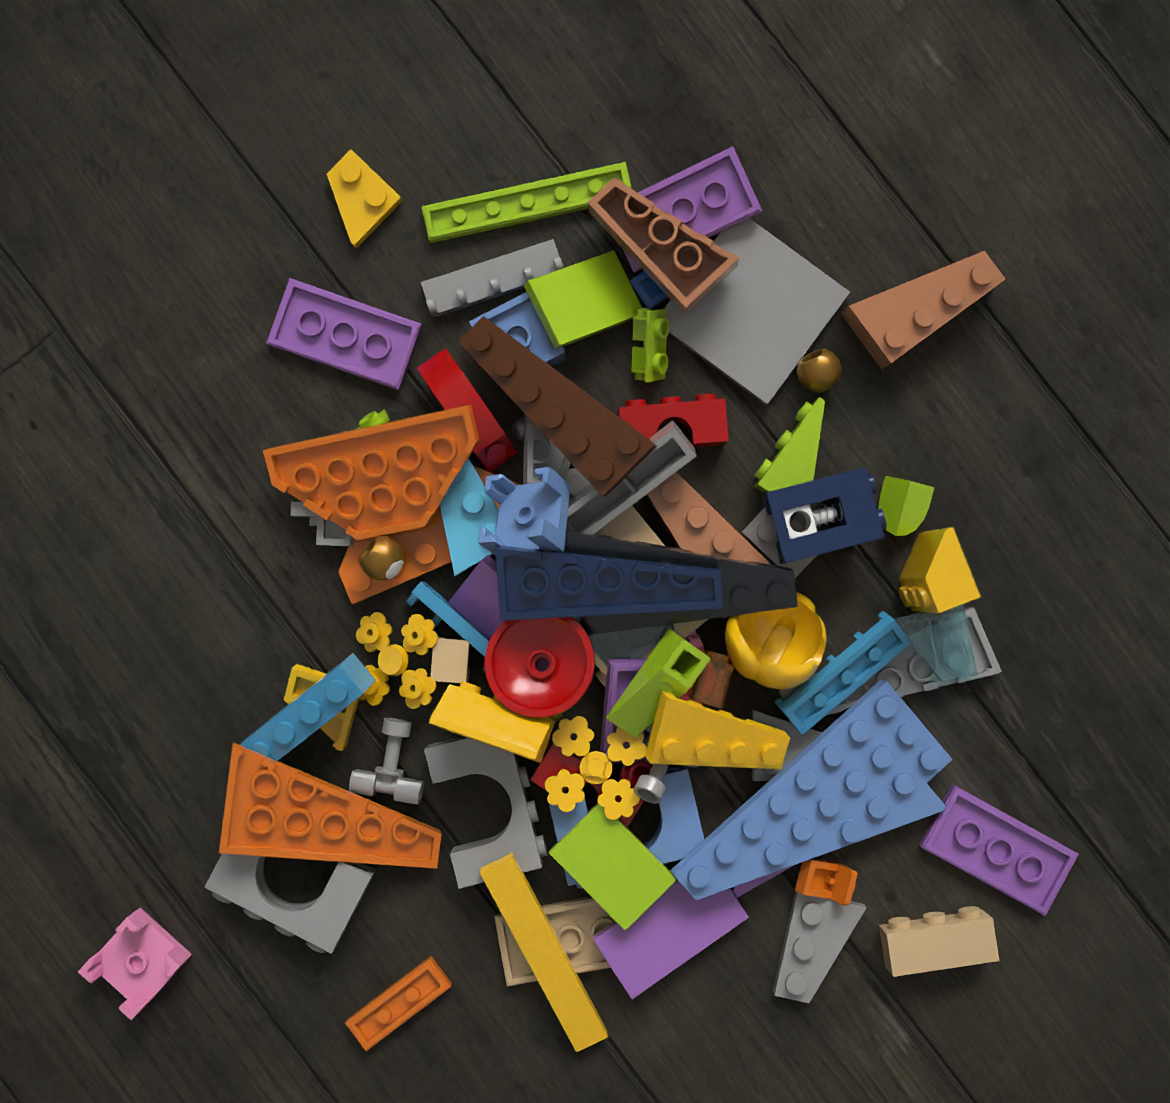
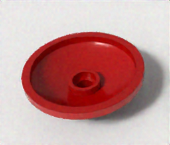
M572 617L504 620L491 636L485 653L486 678L494 695L510 710L533 718L555 716L573 707L589 688L595 668V657L591 641L582 626ZM547 659L549 661L548 669L543 672L538 671V661Z

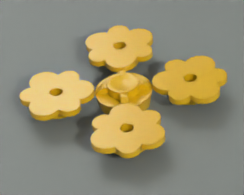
M375 612L370 617H362L360 620L361 627L356 632V639L359 643L365 644L366 651L374 652L377 649L380 650V653L378 655L379 668H375L373 665L365 666L376 681L359 699L367 700L372 706L379 705L383 700V695H387L390 691V687L386 683L388 675L399 676L402 674L401 680L403 685L400 686L399 693L402 697H406L405 702L407 706L411 709H416L421 704H430L432 701L431 694L436 690L435 680L432 677H427V672L423 668H419L416 671L406 670L408 666L407 652L416 651L418 655H425L428 652V648H433L438 643V635L433 631L435 627L434 622L430 619L425 620L420 614L412 615L409 618L408 625H404L401 630L402 635L405 637L402 647L397 644L389 645L390 639L388 636L392 633V627L386 623L384 614Z
M576 716L571 721L569 719H562L559 723L560 729L553 733V743L558 747H562L561 750L565 756H571L575 753L578 756L584 757L580 763L581 775H570L568 770L563 769L558 772L557 776L547 778L545 789L550 793L547 797L548 803L551 805L558 804L559 809L563 812L572 811L575 808L576 802L580 803L585 798V794L581 790L584 787L585 779L592 784L603 783V794L598 797V803L600 806L605 807L604 813L607 818L615 820L621 815L630 817L633 814L632 806L639 803L640 797L634 793L633 788H630L631 785L627 779H622L619 782L607 779L612 773L611 760L615 762L622 760L624 765L630 766L634 763L635 759L645 757L647 747L642 742L644 740V733L642 732L635 738L620 727H617L616 733H610L607 737V742L611 745L607 751L608 756L599 751L588 753L590 750L589 742L593 740L594 732L591 729H587V720L582 716ZM573 733L577 734L576 740L571 739ZM624 742L630 743L628 749L623 747ZM565 786L569 788L567 794L563 792V787ZM616 795L622 797L621 802L615 800Z

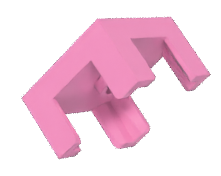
M141 908L129 915L115 930V935L78 971L90 983H93L102 976L127 999L119 1007V1010L130 1020L147 1006L192 955Z

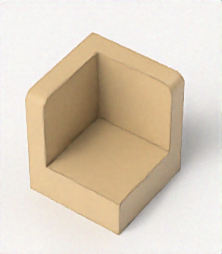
M438 637V643L433 647L431 677L438 682H468L470 677V667H468L470 643L466 640Z

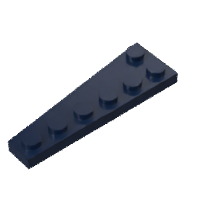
M496 546L495 548L501 621L723 609L720 569L507 546Z

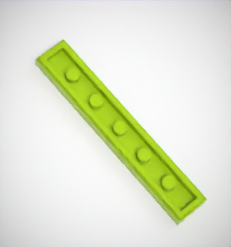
M626 162L421 206L429 242H439L589 209L587 202L613 178L631 188Z

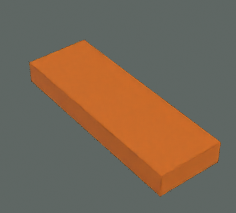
M430 956L349 1017L345 1024L364 1050L368 1051L448 990L452 983L433 957Z

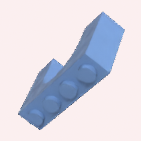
M682 765L668 768L662 779L666 790L659 803V825L653 837L644 844L665 866L668 862L681 861L704 840L688 768ZM586 798L580 803L576 802L575 808L570 812L561 811L558 804H549L557 841L589 812ZM564 869L568 886L576 884L577 888H583Z

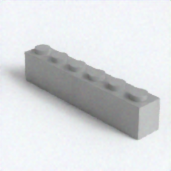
M672 420L649 438L657 447L606 497H603L589 484L569 499L566 529L593 535L696 457L695 448ZM565 535L564 553H569Z

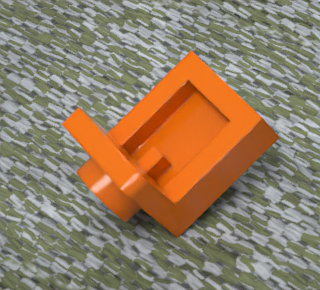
M812 858L801 863L795 891L802 895L831 899L841 905L849 906L855 890L857 871L836 861Z

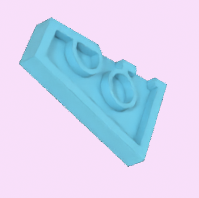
M468 458L440 504L454 576L476 565L487 554L489 556L493 555V553L478 544L481 527H485L496 535L498 507L494 500L485 493V485Z

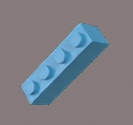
M352 653L250 734L240 745L278 761L360 697L376 680Z

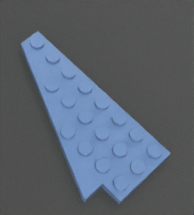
M881 679L670 871L697 901L942 812L947 807L929 787L927 782L953 759L886 680Z

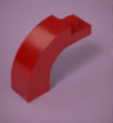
M446 348L417 367L445 410L471 405L479 436V442L473 451L488 472H491L518 453Z

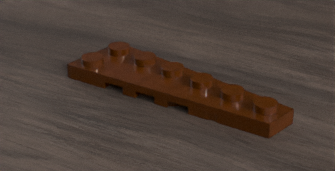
M482 316L458 341L603 497L610 494L657 447L653 441L486 317Z

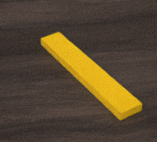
M510 853L481 867L480 874L575 1051L578 1052L608 1038V1031L514 854Z

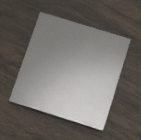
M748 219L721 232L713 242L725 251H730L739 257L737 268L686 315L671 300L665 308L668 309L667 318L670 323V336L764 405H767L850 291L753 220Z

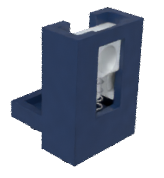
M866 467L770 491L762 495L767 515L772 514L779 542L775 543L780 564L884 538L883 530L886 529V519L882 509H877L873 495L877 494V486L874 476L867 473ZM830 499L832 507H826L825 505V508L819 509V507L818 510L813 511L810 504ZM794 512L801 513L806 519V527L802 532H796L790 527L789 519ZM829 521H836L837 527L817 532L816 527H820L822 523L827 525Z

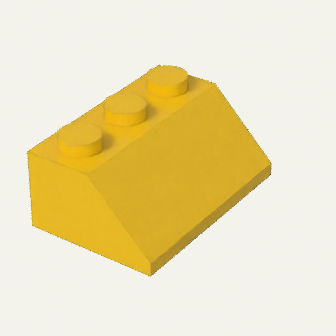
M949 527L919 533L899 577L902 587L898 588L905 607H910L911 611L941 613L981 597L954 528Z
M461 681L459 687L449 684L429 723L449 732L539 763L542 762L555 724L553 719L520 715L507 708L495 695L493 699L481 695L482 688L463 681Z

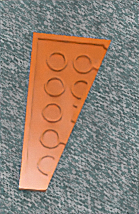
M233 742L219 853L437 869L442 835L439 829Z

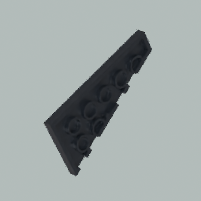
M566 529L569 553L714 568L721 571L723 609L579 616L580 625L587 635L798 607L794 571L792 568L753 561L744 562L727 559L725 556L693 553L691 550L640 541L630 542L613 539L611 536L600 534L596 536L579 533L577 530Z

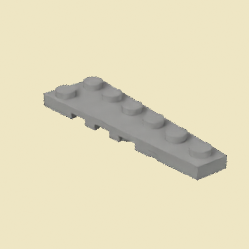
M967 608L906 634L911 644L827 715L849 709L881 679L886 680L900 697H904V695L929 691L941 686L962 683L1002 672L975 608ZM801 685L790 689H778L781 699L785 701Z

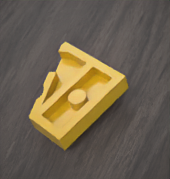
M351 149L327 173L350 242L357 249L403 200Z

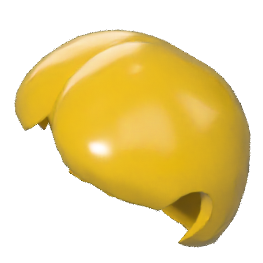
M796 592L798 607L729 617L725 628L726 649L733 666L742 676L755 680L764 687L783 690L799 686L814 675L822 660L827 639L824 623L816 614L815 605L807 596Z

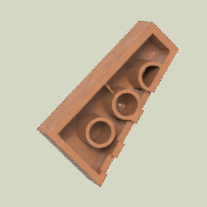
M616 178L608 182L587 202L590 214L684 315L693 309L738 266V256L714 244L713 240L686 226L680 219L671 213L669 215L661 210L652 201Z
M982 251L848 306L841 315L883 370L1003 282L1005 277L988 254Z
M677 472L645 495L677 548L691 550L693 553L725 556L727 559L744 562L753 561L771 564Z

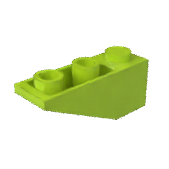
M817 398L812 404L806 401L798 411L795 419L799 423L792 433L786 430L774 446L779 450L772 461L766 458L756 471L754 476L759 479L754 486L756 489L765 494L770 491L814 480L825 401L822 398Z
M668 629L606 718L636 738L654 722L661 692L671 693L675 698L679 699L691 688L711 658L674 631Z

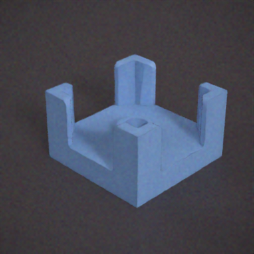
M527 292L469 321L471 327H473L482 316L486 317L531 352L549 363L550 366H554L566 359L563 347L554 349Z
M552 468L535 469L534 473L543 482L517 486L502 474L486 476L485 493L499 504L496 535L485 527H481L478 544L496 555V546L564 552L570 484Z

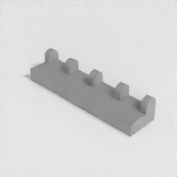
M554 239L423 281L421 285L430 314L435 318L524 289V284L528 280L564 267Z

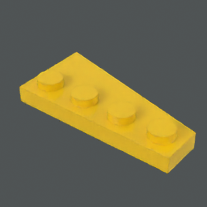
M662 691L645 757L650 764L782 769L790 737L783 730L750 719L742 720L734 717L729 712L715 711L703 707L701 703L689 699L684 701L675 698L671 693Z

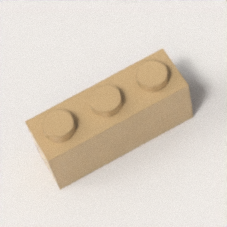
M963 907L958 909V913L945 915L944 912H929L923 915V919L910 920L908 917H895L888 920L889 924L879 925L885 967L893 977L999 961L993 918L984 910H980L979 907Z

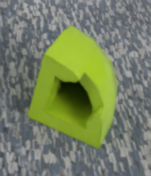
M885 476L878 509L881 508L884 513L886 530L895 536H906L915 531L925 519L935 487Z

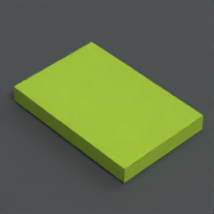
M615 251L528 280L524 284L527 294L555 350L633 320V315L637 313V308H642Z
M597 803L549 850V854L626 931L677 879L619 818L615 820L607 818L604 813L605 807Z

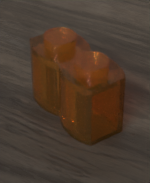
M705 650L704 654L711 659L685 696L696 702L723 708L734 665L728 663L729 656Z

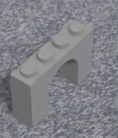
M464 736L428 745L424 751L433 784L471 774L486 775L498 781L505 788L511 800V819L500 833L487 839L453 847L450 856L458 888L483 883L484 880L480 874V868L510 853L514 854L523 872L542 868L543 857L548 856L544 836H537L534 822L539 821V815L535 801H528L525 788L531 787L526 766L520 767L517 755Z
M221 854L204 888L212 891V896L221 902H233L243 907L244 913L249 917L257 920L264 918L275 924V929L287 936L296 935L306 940L308 947L320 953L327 951L332 954L377 870L365 863L338 862L321 896L306 903H291L279 898L269 888L264 876L265 856Z

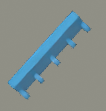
M425 581L420 582L412 591L413 594L406 603L412 607L420 599L436 614L432 619L435 627L442 620L445 621L463 637L461 640L468 641L485 656L490 639L449 604Z
M884 611L879 613L877 617L880 621L866 633L861 634L858 631L854 634L853 638L856 641L836 658L832 654L826 658L829 664L810 680L800 684L801 687L785 701L779 697L774 702L802 735L911 644L895 619Z

